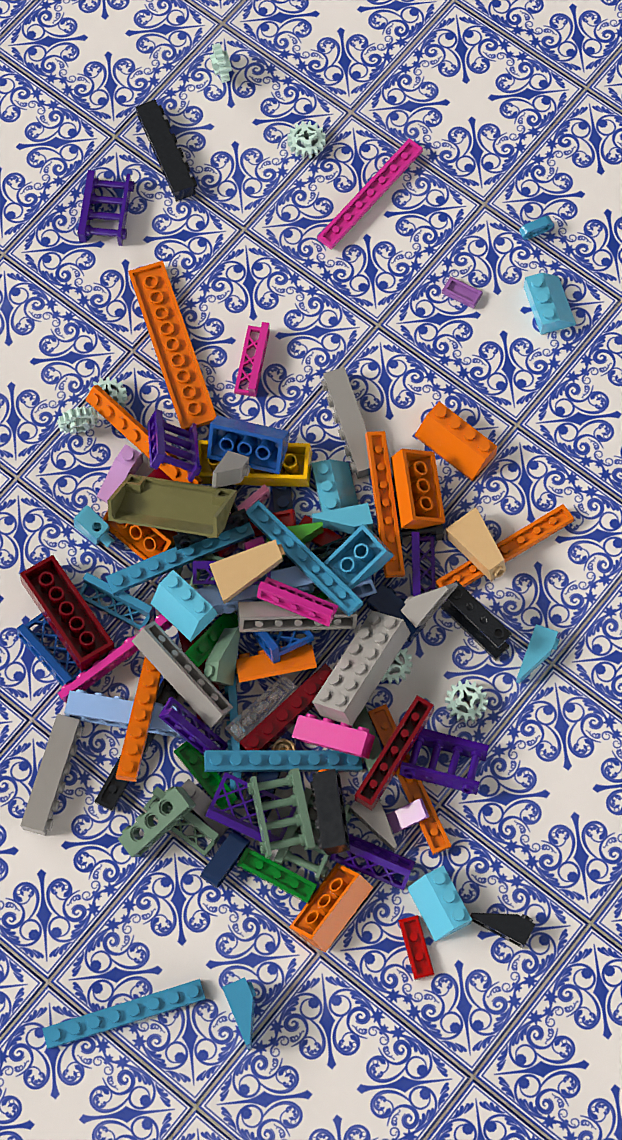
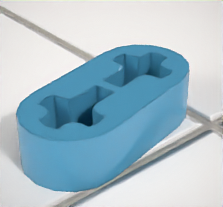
M544 216L523 225L519 232L522 238L527 240L549 231L554 226V223L550 216Z

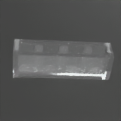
M284 674L228 724L225 729L237 742L241 741L298 688Z

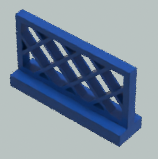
M310 630L287 631L293 632L292 637L282 636L284 631H280L279 635L270 634V631L250 632L273 663L281 661V655L314 641V636ZM300 633L305 634L306 637L300 639L296 638V635ZM280 641L289 642L287 646L282 648L279 646Z
M41 613L27 624H21L17 627V636L63 687L65 684L76 680L77 676L82 672L79 669V672L74 676L68 672V665H77L74 661H69V653L66 648L57 647V639H59L57 635L44 634L45 625H50ZM34 625H43L42 633H34L30 628ZM44 638L55 639L54 647L45 646L43 644ZM56 651L67 652L66 661L58 660L55 657Z

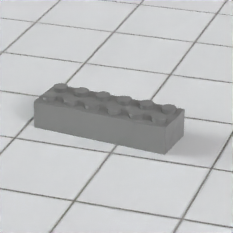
M375 611L370 612L312 702L320 716L353 725L411 634L403 619Z

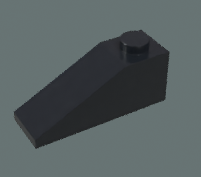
M471 913L470 915L472 922L522 949L536 925L533 923L532 918L524 914L520 916L518 914Z

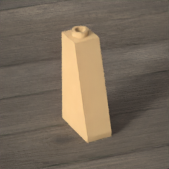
M476 507L446 528L448 540L490 581L503 575L506 571L504 558Z
M276 539L209 564L224 604L228 603L283 562L282 555H285L282 545H277Z

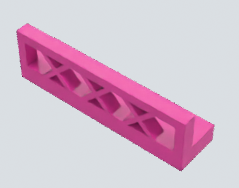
M262 322L261 327L248 325L234 394L252 397L257 395L270 334L269 323ZM251 332L260 333L258 340L255 342L250 337ZM254 347L256 349L255 356L250 358L247 351ZM251 364L253 366L252 371L247 375L243 368ZM245 380L249 382L248 390L239 389L242 382Z
M266 577L264 582L261 581L258 586L257 598L328 627L339 607L269 577Z

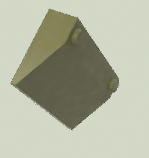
M129 474L107 500L109 521L119 524L127 523L202 535L208 538H218L225 528L237 495V490Z

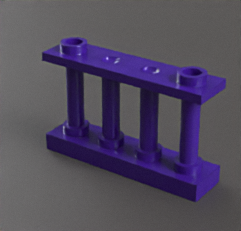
M88 170L77 232L79 242L87 243V238L91 235L117 237L118 245L122 246L123 239L127 238L125 225L130 194L134 192L135 186L134 181L131 179V174L127 173L126 182L99 180L96 177L95 171ZM99 187L124 189L123 198L97 196L95 189ZM96 203L122 205L120 214L95 212L92 208L93 204ZM90 220L119 221L118 230L91 227Z
M155 409L148 421L150 467L157 470L161 463H168L187 470L188 481L192 482L195 476L200 474L202 468L199 460V433L197 432L196 424L193 423L189 430L166 423L163 419V412ZM165 430L177 434L179 436L185 437V440L165 433ZM165 441L186 448V451L168 445ZM167 453L184 458L187 462L168 456Z
M423 728L413 745L409 763H401L399 775L408 779H417L460 790L465 794L477 795L480 782L474 779L479 761H486L489 745ZM421 746L433 748L428 768L416 765ZM441 751L452 753L447 773L436 771ZM460 756L471 758L467 778L455 775Z

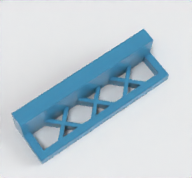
M88 572L84 575V584L79 593L85 602L138 630L148 625L154 615L152 606L124 591L113 596L107 582ZM89 586L95 590L97 596L88 598L83 594ZM109 597L112 599L113 604L103 606L101 605L100 598ZM123 605L128 607V614L120 615L117 613L116 607ZM141 614L146 618L142 625L134 622L133 616Z

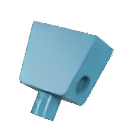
M88 505L75 516L74 528L92 543L98 545L102 542L107 548L113 544L115 539L109 534L110 526Z

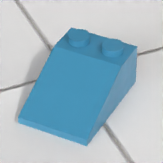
M362 524L323 563L347 587L352 589L380 570L394 554L370 528Z
M244 977L223 986L222 989L245 1045L250 1050L252 1049L255 1009L253 997L256 996L252 982H247Z

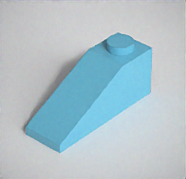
M368 503L312 514V523L323 522V528L353 534L364 524L373 531V521Z
M535 625L516 683L520 684L551 655L552 649H557L560 641L557 638L558 631Z

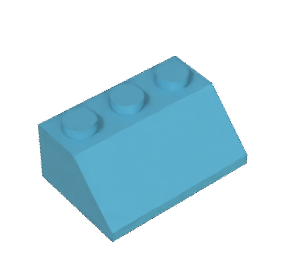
M539 273L525 277L524 290L541 335L576 325L559 276Z
M328 459L311 463L321 512L359 505L348 462Z
M174 570L159 583L151 601V605L190 642L218 615L214 607Z
M444 865L425 874L407 887L435 942L471 924L472 918Z

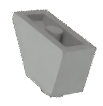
M227 451L213 471L212 487L218 488L241 483L244 477H247L250 473L249 457Z

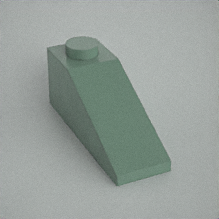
M238 627L224 628L205 662L204 675L213 685L233 686L240 638Z

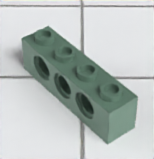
M172 786L164 793L165 796L161 800L158 799L153 802L148 812L140 814L136 818V823L132 826H127L121 832L122 835L118 840L132 858L140 857L196 806L183 787ZM169 803H171L173 806L171 812L168 811ZM155 816L158 817L157 825L153 822ZM140 829L144 831L143 838L139 835Z

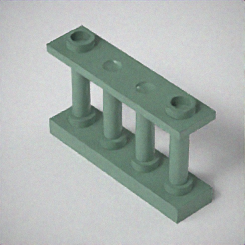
M299 768L291 769L286 778L257 783L256 776H252L249 780L250 782L247 783L248 792L250 795H253L262 842L259 843L261 854H265V858H270L272 856L271 850L301 845L307 851L316 847ZM282 786L292 788L293 795H290L288 798L261 803L259 794L261 790ZM290 805L296 807L297 814L294 817L265 822L264 810ZM292 825L300 826L301 834H299V837L269 842L267 830Z
M306 787L304 794L308 809V807H313L315 797H313L314 793L312 790ZM346 804L345 814L348 824L352 812H350V805ZM310 819L311 828L317 830L315 820ZM289 826L283 840L299 837L300 833L297 832L300 826ZM315 842L316 847L312 850L324 854L320 866L293 855L289 851L291 846L280 848L274 862L283 866L284 862L288 863L289 861L316 873L315 881L319 882L321 877L325 878L329 867L326 865L331 855H327L322 849L320 850L318 843Z

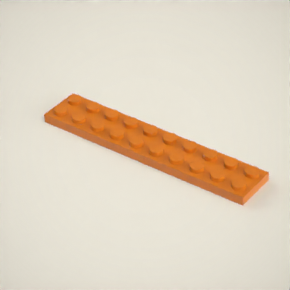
M163 260L128 271L180 427L189 430L193 423L196 424L197 428L210 424L215 419L216 413Z

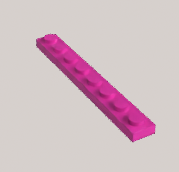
M409 138L317 236V240L332 250L423 152V148Z
M162 614L155 618V622L164 631L172 626ZM136 635L127 638L119 648L112 649L107 657L96 661L92 668L80 673L72 683L65 684L61 691L57 693L60 698L67 703L69 691H85L139 651L132 642Z

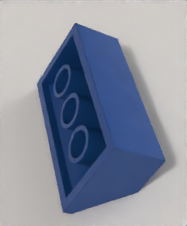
M217 415L210 423L207 458L221 461L227 451L249 457V465L253 469L280 474L288 449L290 431Z

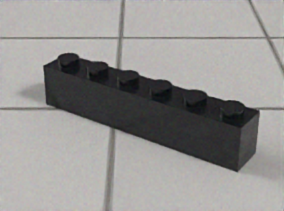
M155 99L136 106L137 117L175 201L177 202L195 195L196 180L194 176L190 177V167L182 159L184 155L181 148L176 146L177 139L175 134H171L169 131L171 126L168 119L164 120L163 115L165 114L162 106H158Z

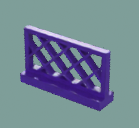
M225 772L204 816L262 842L260 829L254 826L251 817L256 815V813L249 815L246 803L254 800L244 801L241 790L248 788V782ZM227 778L234 780L237 786L236 790L226 793L224 787ZM223 789L224 794L219 796L221 790ZM265 790L259 791V793L263 794L260 798L268 796L272 801L282 799ZM238 791L242 803L231 806L227 795ZM226 797L228 808L220 810L214 807L218 798ZM243 805L247 816L239 819L235 817L232 808ZM292 807L289 815L283 818L280 817L278 809L275 808L278 820L293 817L296 807ZM230 810L231 814H228L224 811ZM248 818L250 823L243 820ZM288 826L282 827L279 837L271 834V831L268 830L269 842L282 840Z

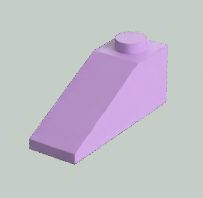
M126 444L115 458L97 494V498L108 504L107 500L129 474L135 475L142 465L143 458L140 452Z

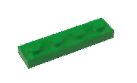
M234 612L230 614L223 613L186 650L185 655L197 668L209 657L224 628L238 627L237 615Z
M186 741L174 751V754L211 799H213L222 778L217 772H205L203 755ZM224 783L226 793L231 792L232 790ZM223 789L221 790L219 796L224 794ZM234 793L227 795L231 806L238 801ZM225 796L217 799L216 805L221 810L229 807Z
M248 847L237 863V866L307 904L317 888V884L265 858Z

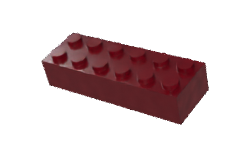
M54 555L20 573L22 585L81 672L90 668L96 661L103 660L108 656V653L114 649L113 641Z

